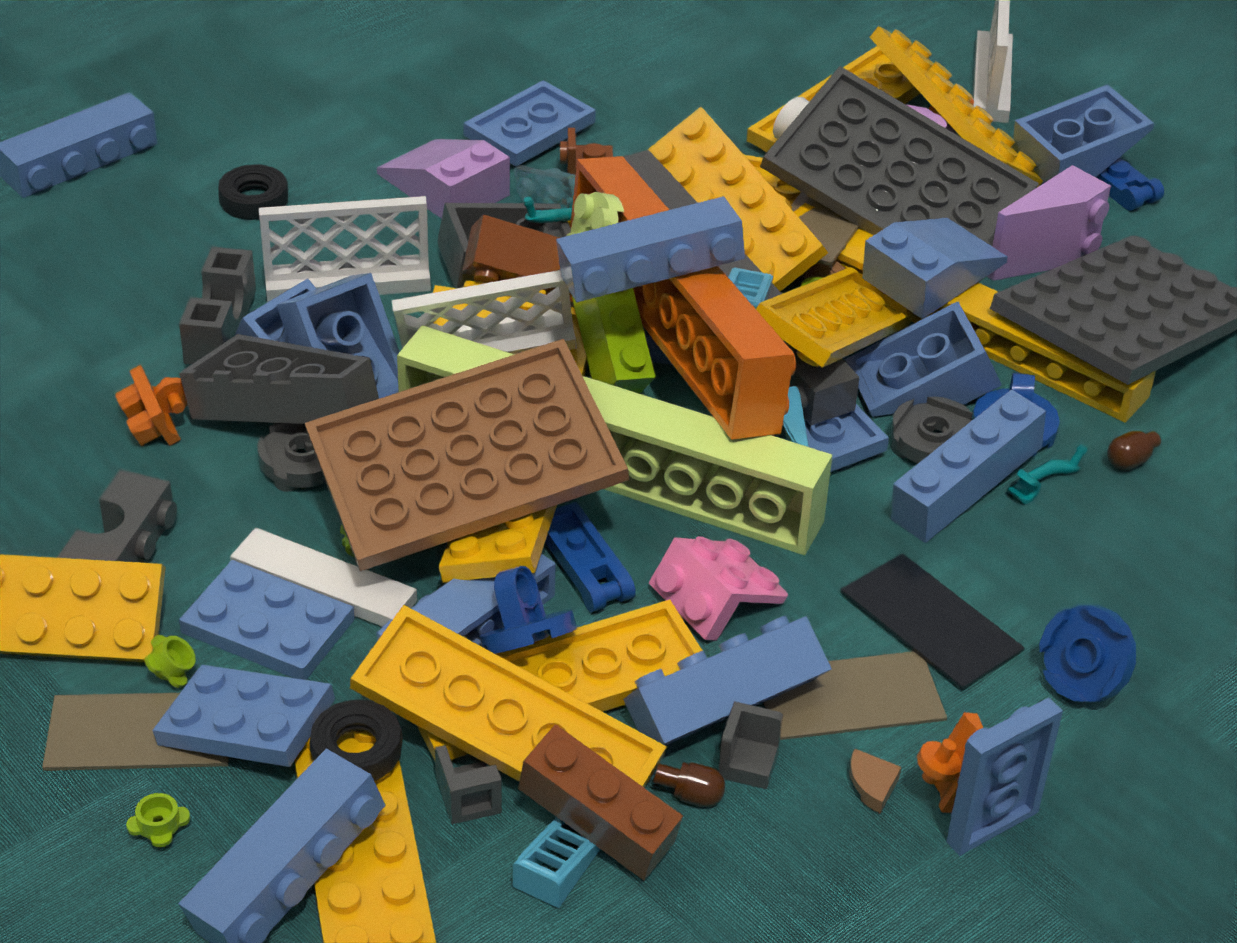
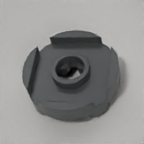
M927 397L926 403L913 405L914 399L906 401L897 408L893 415L891 427L892 451L899 457L908 458L919 463L970 423L973 413L959 402L943 397ZM936 429V430H940L942 433H932V432Z
M273 423L269 426L270 433L264 439L261 435L257 445L259 465L263 473L268 478L274 480V485L277 489L290 492L298 488L313 487L326 483L308 437L305 424ZM305 448L307 453H297L298 449Z

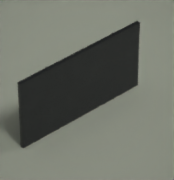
M903 553L840 590L844 596L962 690L1014 658L1025 649L1024 646L1000 629L998 625L987 619Z

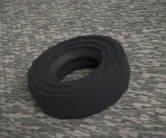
M261 164L244 165L228 171L219 180L218 197L220 205L226 213L233 217L246 220L260 219L259 208L286 206L288 203L289 190L287 179L281 171L274 167ZM248 189L266 190V192L257 195L241 194L242 191Z
M348 700L334 704L318 716L312 725L309 742L310 752L315 761L327 748L370 773L373 780L376 781L391 772L399 761L403 736L396 716L384 705L370 700ZM352 731H366L371 733L376 739V743L372 748L359 753L345 752L337 746L339 737Z

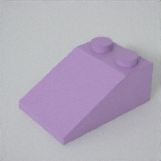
M435 139L377 167L378 175L408 196H426L427 209L441 219L445 203H496L510 196V157L485 140Z
M1072 165L998 212L992 247L1008 256L1006 264L987 277L992 280H999L1048 271L1098 250L1102 243V235L1100 234L1103 220L1109 211L1108 197L1111 185Z

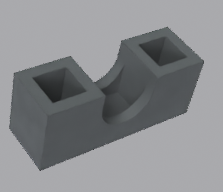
M211 247L201 270L202 298L190 297L179 322L185 364L195 363L235 336L242 318L247 315L256 292L253 252L251 250Z
M120 469L99 498L105 533H89L77 529L57 558L143 563L145 559H150L154 553L156 542L165 529L172 527L176 519L177 504L173 502L171 483Z

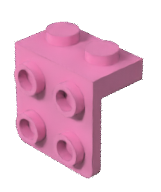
M700 536L696 537V539L674 537L649 581V584L665 600H671L678 613L705 640H718L739 602L783 604L788 597V593L778 584L779 578L772 571L759 566L749 557L750 550L742 543L733 539L713 541Z

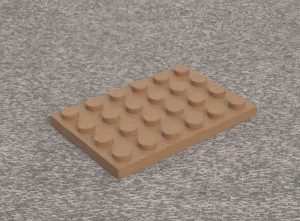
M564 339L305 423L308 437L360 571L629 480L628 467Z

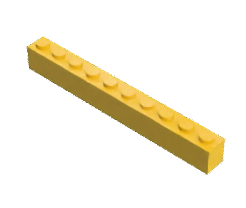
M804 203L794 213L799 217L815 207ZM859 228L836 260L845 269L852 267L863 274L865 241L874 235ZM977 282L928 315L930 316L958 301L990 359L1019 373L1035 375L1036 381L1124 423L1150 397L1156 371L1128 385L991 310L990 306L993 296L998 291ZM915 315L912 322L916 323L922 319Z

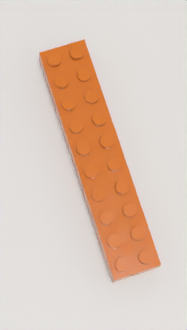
M623 156L577 159L570 228L575 216V200L581 193L601 192L617 196L624 209V212L617 211L618 223L669 210ZM719 266L633 288L643 327L731 440L781 434L784 415L789 410L788 390L791 376L795 373L796 369L795 354Z

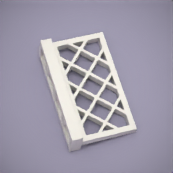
M995 0L990 32H977L975 48L974 107L980 106L994 119L992 122L1008 123L1011 102L1013 34H1009L1010 0Z
M426 196L259 208L267 302L307 278L316 288H320L348 276L372 273L379 295L431 291ZM418 211V218L407 228L393 220L401 212ZM370 214L377 221L364 231L352 223L359 215ZM329 217L336 224L325 234H322L311 226L317 218ZM287 220L294 227L281 237L269 229L268 221ZM385 226L399 234L387 246L374 238ZM344 229L357 237L347 249L333 241ZM302 232L316 240L305 252L291 244ZM270 241L275 244L272 248L270 245ZM407 241L419 249V254L399 256L395 252ZM366 244L379 252L374 258L359 259L354 256ZM324 247L338 255L333 261L318 262L313 259ZM283 250L297 259L292 264L272 265V260Z
M560 270L392 300L402 349L422 325L512 354H518L561 339L565 340L569 350L577 348L569 289L561 277ZM556 287L547 295L539 293L542 289ZM512 296L504 303L495 300L498 297ZM525 302L535 304L528 310L519 308ZM469 304L462 310L452 308L454 305ZM483 309L492 312L486 318L476 316ZM420 311L425 312V313H424L422 316H420L419 318H416V317H413V316H410V315H406V314H409V313L420 312ZM439 317L449 320L443 326L433 323Z

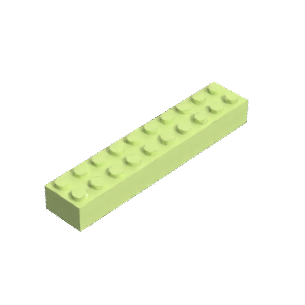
M422 325L397 355L398 389L401 392L515 354ZM583 376L628 467V481L605 488L604 490L804 556L806 555L824 523L832 454L772 435L731 440L712 416Z

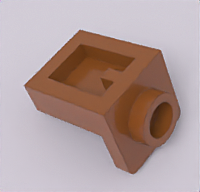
M568 128L567 141H560V164H567L568 179H575L577 159L613 157V145L597 143L576 145L575 128Z

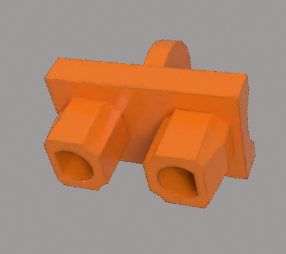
M141 364L129 370L134 383L115 393V396L123 412L128 417L126 422L133 436L141 446L161 435L169 446L181 440L170 416V413L179 414L183 412L185 407L188 406L181 378L165 377L155 387L151 386Z
M964 712L948 739H944L942 743L937 741L926 742L922 745L916 756L917 763L923 771V780L929 784H934L940 793L939 808L943 813H952L965 744L973 733L983 728L978 713Z

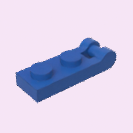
M1121 157L1096 177L1111 185L1109 196L1128 211L1141 207L1145 201L1153 203L1164 197V186L1160 180L1156 178L1149 180Z
M574 502L556 508L545 543L580 591L587 610L592 613L605 608L606 602L615 599L623 602L634 598L636 590L630 574L578 503ZM606 577L609 582L600 585L597 580Z

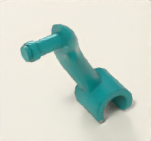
M531 197L524 198L523 203L528 212L525 215V220L529 222L552 223L571 220L573 201L569 208L535 210L533 199Z
M1080 443L1071 460L1052 459L1030 472L1019 469L1017 475L1020 477L1018 482L1014 486L1008 487L1007 491L1024 504L1032 502L1041 490V483L1038 480L1052 474H1067L1080 471L1081 468L1078 464L1084 454L1087 453L1088 447Z

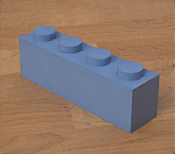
M129 92L0 142V177L22 198H25L157 144L154 112Z
M724 196L556 239L561 277L576 303L745 259L742 220Z
M1011 389L893 483L891 520L924 543L928 542L1042 448L1046 410Z
M543 554L540 556L535 573L532 574L535 577L542 604H545L555 596L556 563ZM495 577L474 580L452 579L432 594L421 598L411 608L481 647L479 635L504 627L495 596ZM392 620L388 621L378 632H376L377 641L381 637L383 632L386 630V628L389 626Z
M786 615L761 626L760 630L763 635L748 640L746 633L737 635L719 645L721 650L719 654L707 658L705 652L700 651L679 661L677 665L680 670L665 676L662 669H658L635 680L634 682L638 689L623 700L637 730L667 746L728 719L734 701L757 706L811 682L832 670L807 616L789 623Z
M326 748L178 903L195 932L210 943H263L271 929L293 906L303 899L307 890L330 866L340 859L343 851L365 828L375 821L378 813L386 806L372 775Z

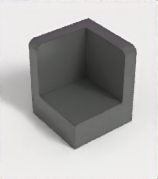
M734 701L721 742L719 772L725 780L768 789L779 753L783 714L781 712Z
M446 745L435 747L436 780L452 825L502 813L501 777L496 764L487 766L485 762H478L453 768Z

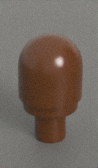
M1129 431L1110 442L1107 449L1108 460L1117 469H1133L1148 461L1152 456L1153 449L1161 445V437L1155 431H1150L1146 434L1142 431Z
M683 762L681 769L658 763L653 781L655 784L675 789L673 797L680 798L681 802L703 808L712 807L719 803L725 794L726 788L724 778L720 772L712 767L694 762L690 764Z

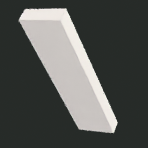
M255 528L230 556V560H235L354 606V616L382 627L388 621L394 619L403 605L412 608L417 601V589L368 570L360 571L358 566Z

